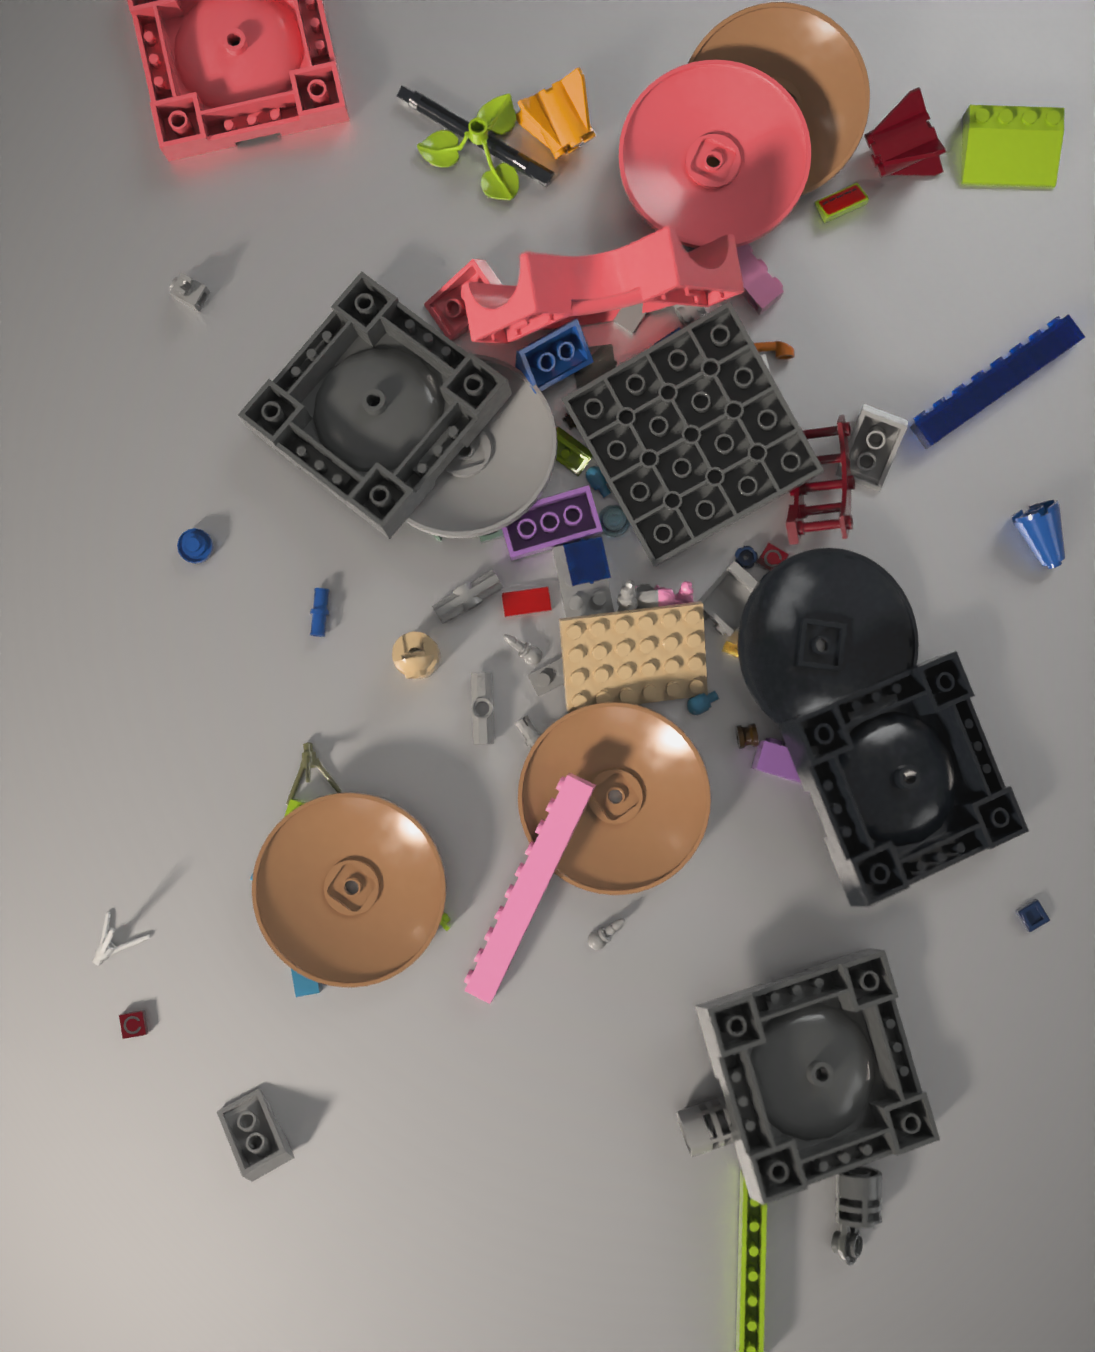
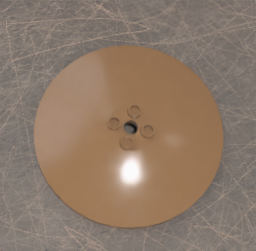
M770 2L751 6L732 14L715 26L703 38L692 54L688 64L703 60H727L754 67L782 85L799 106L805 118L811 141L810 170L801 196L820 188L843 169L856 151L863 136L869 114L870 88L863 58L851 37L840 25L825 14L807 6L787 2ZM710 157L706 161L710 167H717L720 164L719 160L715 157Z
M602 702L576 709L555 721L543 732L531 748L524 762L518 786L519 815L529 843L531 841L535 842L539 835L535 831L541 819L545 821L549 814L546 808L551 798L556 799L559 793L556 787L562 776L566 778L569 773H572L596 785L554 872L564 881L583 890L598 894L626 895L651 889L674 876L685 866L698 849L706 831L710 815L711 791L708 773L697 748L690 738L665 716L652 709L631 703ZM619 790L622 793V800L618 803L612 802L609 798L610 791Z
M354 792L330 794L306 802L294 809L268 835L258 854L253 871V909L261 933L268 945L286 965L297 973L315 982L329 986H369L390 979L404 971L423 954L439 928L445 909V870L442 858L433 839L423 825L405 809L391 801L370 794ZM348 881H355L358 884L359 888L356 893H349L346 890V883Z

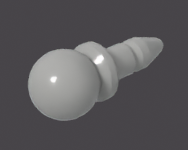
M508 634L503 636L510 646L519 651L518 655L524 657L526 663L535 665L541 661L542 652L538 647L531 646L529 642L524 644Z
M625 919L616 920L606 928L600 927L598 931L591 932L588 936L589 946L595 950L602 949L606 942L611 941V935L621 929Z

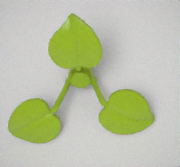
M509 93L490 100L479 109L477 117L469 122V131L464 133L465 136L460 145H458L457 136L447 130L434 132L424 141L417 144L420 154L426 161L442 168L453 166L458 162V151L463 149L468 139L476 145H483L489 168L491 169L481 177L480 184L483 192L488 197L498 200L514 199L518 193L519 178L516 170L507 163H501L495 168L487 145L488 132L490 130L495 134L501 135L510 132L516 124V112Z

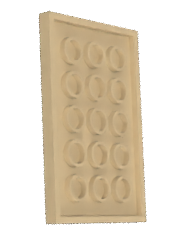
M701 601L559 618L565 701L568 713L602 702L644 704L691 698L702 693L708 695L704 612Z

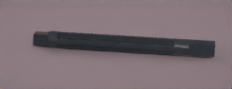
M401 85L397 97L407 102L413 109L464 138V133L469 131V122L418 91L414 92ZM488 133L487 145L491 155L545 187L549 185L554 176L552 170ZM476 145L484 150L483 145Z

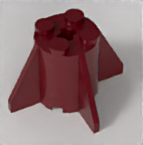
M919 87L909 91L874 130L864 134L866 143L873 152L870 155L874 167L878 169L881 178L888 175L935 176L943 172L939 155L945 153L946 150L938 139L934 126L932 127L930 122L927 121L931 118L926 111Z

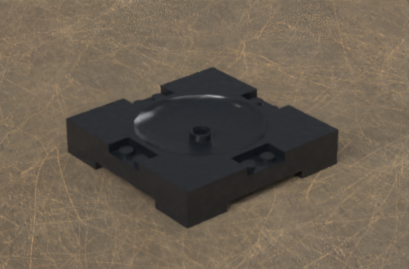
M957 651L929 659L865 688L778 723L805 792H810L827 836L823 839L851 907L872 906L910 888V885L983 850L997 847L1029 831L1012 787L1005 786L970 699L975 695Z

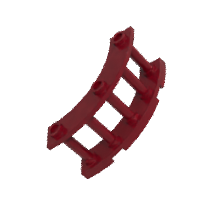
M843 414L839 416L837 426L802 430L806 439L839 435L840 453L816 457L821 465L841 463L842 479L805 483L790 492V496H794V504L789 505L786 519L789 545L799 544L801 535H805V532L841 528L842 538L848 539L849 530L853 529L851 490L855 489L854 475H851L847 437L851 436L850 423L845 421V415ZM842 488V500L839 503L806 506L804 504V495H808V492ZM840 512L839 519L805 523L803 519L810 515Z

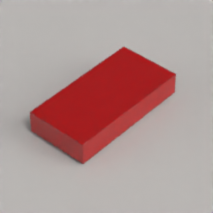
M548 587L502 593L505 617L552 611Z

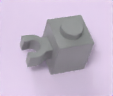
M180 273L179 277H176L170 286V294L175 300L197 312H200L211 293L204 284L183 273Z

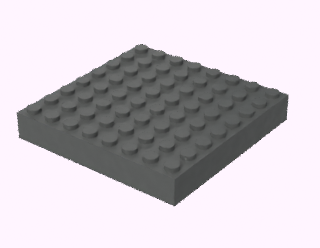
M730 301L562 398L571 418L651 563L655 567L824 473L822 465Z

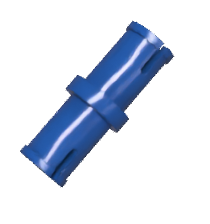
M314 588L313 609H310V614L312 615L310 636L325 637L326 617L329 616L327 607L330 590Z

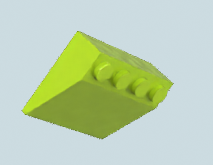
M969 105L963 115L961 184L1055 187L1064 135L1065 108Z

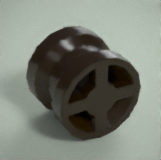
M755 723L749 724L748 727L735 726L739 749H743L747 745L759 746Z

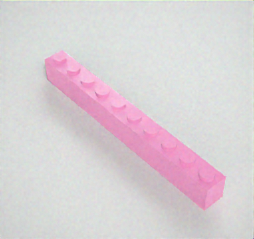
M569 773L566 778L561 777L556 787L559 793L556 799L551 798L546 808L549 814L545 821L541 819L535 831L539 835L535 842H530L525 852L528 858L525 864L520 863L515 873V876L518 877L515 886L510 884L505 894V897L508 898L505 907L500 905L494 917L498 921L494 928H489L484 938L488 942L484 949H479L474 959L478 963L474 970H469L464 980L467 983L465 992L489 1004L493 1001L596 785L572 773Z

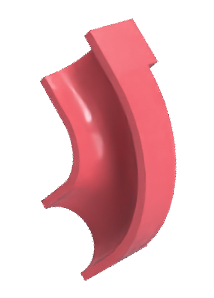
M666 226L627 246L599 254L560 256L525 252L520 255V277L517 286L477 282L462 284L471 341L509 344L537 330L557 329L575 318L578 319L580 326L614 321L621 308L643 303L642 313L657 311L673 305L710 307L744 292L734 235L726 234L686 253L680 243L675 226Z

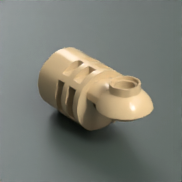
M409 632L399 637L392 649V659L395 667L406 676V679H425L436 672L440 666L441 652L437 643L425 633Z

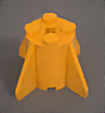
M580 67L576 68L562 80L551 84V88L543 89L537 94L517 102L521 110L516 113V120L523 128L551 150L555 159L564 156L566 153L571 154L581 147L579 144L583 141L586 143L596 137L589 120L585 76Z

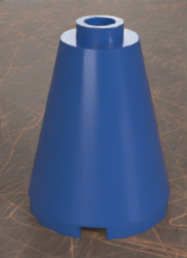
M1054 500L1040 502L1029 506L1030 509L1024 514L1022 510L1011 516L1013 524L1040 564L1047 566L1048 569L1060 566L1062 564L1061 561L1065 559L1059 502L1057 500L1055 502Z

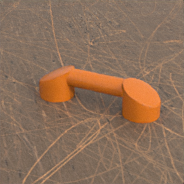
M781 341L754 343L758 352L775 351V357L778 360L795 357L794 348L787 343Z

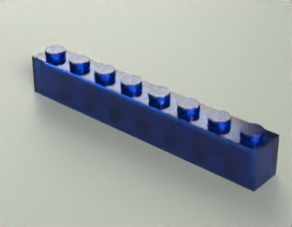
M1068 314L1062 319L1060 316H1057L1047 324L1049 327L1044 332L1040 329L1028 337L1030 342L1024 346L1019 343L1009 350L1011 355L1006 359H1003L1002 356L990 364L991 369L986 373L983 370L979 371L971 377L973 382L965 386L962 383L951 391L953 393L952 397L947 400L945 397H942L932 405L934 407L932 411L927 413L924 410L913 418L915 423L910 426V429L926 450L1084 339L1085 335L1071 316Z

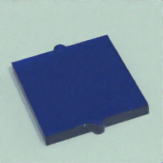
M602 536L588 540L582 538L579 542L563 545L572 586L585 583L592 585L594 581L611 578Z

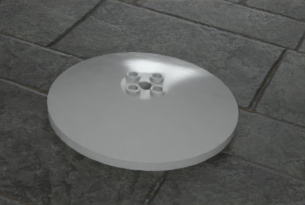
M474 354L508 379L512 395L468 446L471 449L470 454L466 457L457 454L435 480L436 485L406 519L405 522L423 532L446 538H473L487 535L510 525L523 516L537 502L548 485L554 470L558 445L555 421L550 406L536 384L532 386L519 369L502 360Z

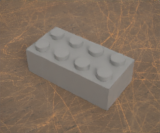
M600 538L552 547L566 618L614 612Z

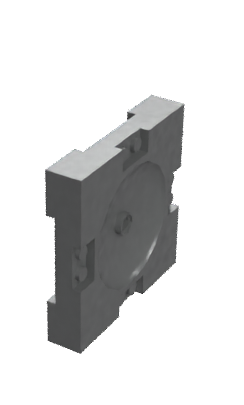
M361 271L331 306L333 312L273 381L270 379L266 381L238 416L249 430L299 469L304 470L332 492L336 498L390 539L433 489L438 476L464 446L467 448L512 395L507 378L473 353H468L401 304L396 296ZM380 401L377 406L371 407L374 402Z
M868 948L805 969L804 972L765 985L759 984L695 1006L715 1077L719 1079L731 1120L729 1127L749 1197L762 1205L806 1190L810 1184L892 1154L898 1156L940 1140L927 1093L921 1089L895 1000V998H898V993L885 950ZM820 1068V1076L816 1078V1071Z

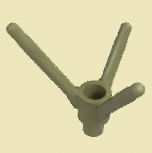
M312 743L303 744L302 761L288 796L287 805L289 800L295 796L304 770L306 782H310L311 768L315 767L319 769L336 792L341 793L337 783L325 770L319 759L316 758V752L313 751Z

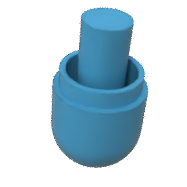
M598 466L588 468L585 476L591 488L595 491L598 489L603 498L611 494Z
M716 691L708 695L702 693L690 698L687 702L689 713L700 715L708 711L712 707L711 703L719 699Z

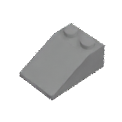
M863 404L848 441L851 475H854L855 483L880 492L908 427V420ZM841 463L836 472V475L842 477Z
M260 1088L217 1111L241 1175L244 1178L253 1182L295 1158L288 1140Z

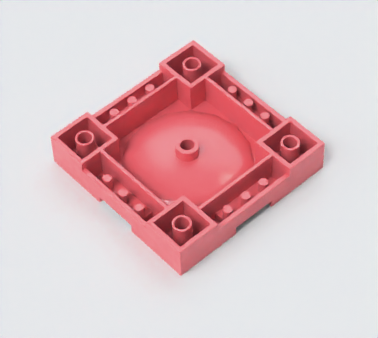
M127 0L133 17L151 99L150 106L159 147L168 161L237 146L236 142L281 133L284 136L350 121L323 0ZM234 42H240L238 45L232 46Z

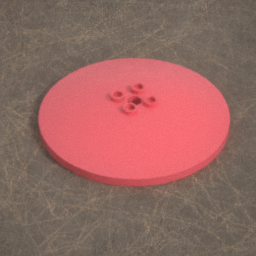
M727 60L692 62L677 67L656 79L640 94L632 105L624 122L619 143L621 180L629 201L636 212L655 231L666 226H675L680 243L692 248L703 246L726 234L734 235L736 247H740L754 242L773 231L789 216L799 201L808 179L811 164L809 130L805 118L793 97L782 85L766 73L746 64ZM710 157H715L719 160L720 164L717 167H710L706 161Z

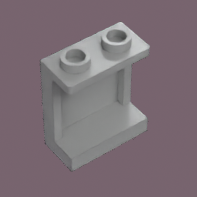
M734 561L698 600V602L701 601L703 603L704 620L709 618L714 622V629L722 636L727 634L730 637L739 627L746 602L758 584V581L737 562Z

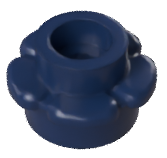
M751 546L738 548L735 552V562L745 569L752 568L758 560L757 552Z

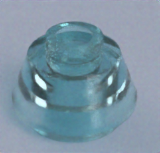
M609 505L599 514L602 532L607 536H621L628 530L630 523L621 506Z

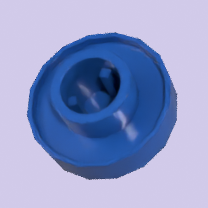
M196 528L188 529L182 533L177 544L180 556L187 562L194 564L203 563L208 560L214 548L210 535Z

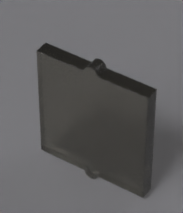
M612 344L588 347L594 362L575 372L576 388L585 386L615 368L617 361H614Z

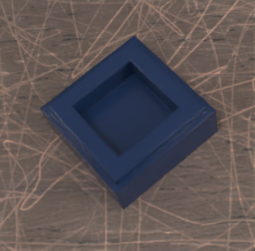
M1038 899L1016 910L1027 932H1032L1050 921Z

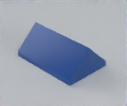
M578 319L571 320L517 350L515 368L524 374L532 386L536 384L540 391L547 389L594 362Z

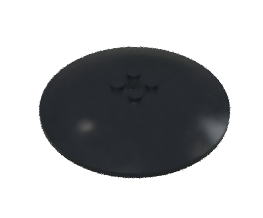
M818 548L803 551L781 561L768 571L755 586L746 602L740 619L738 658L744 681L757 705L777 724L917 665L919 642L916 620L912 607L902 588L879 564L864 555L849 550ZM819 638L825 642V649L822 652L816 647V642Z

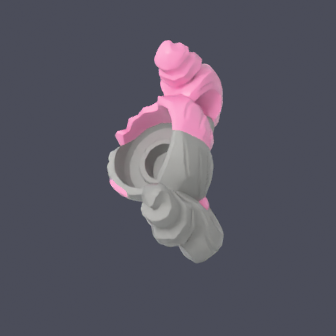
M629 579L621 587V594L617 596V604L619 606L617 611L694 602L693 588H691L692 583L684 581L679 592L674 595L672 588L659 587L657 584L654 588L650 584L635 586V583Z

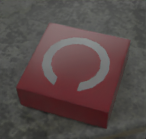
M768 543L756 564L770 571L778 563L787 559L789 554Z
M145 1010L119 1015L123 1039L148 1034Z

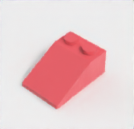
M472 259L424 303V306L444 335L451 341H454L470 330L462 284L477 282L502 285L486 260Z

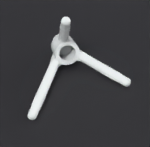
M107 912L102 938L92 961L95 965L100 966L110 955H114L123 949L149 939L150 935L146 934L115 946L111 942L115 929L111 928L108 932L111 913Z

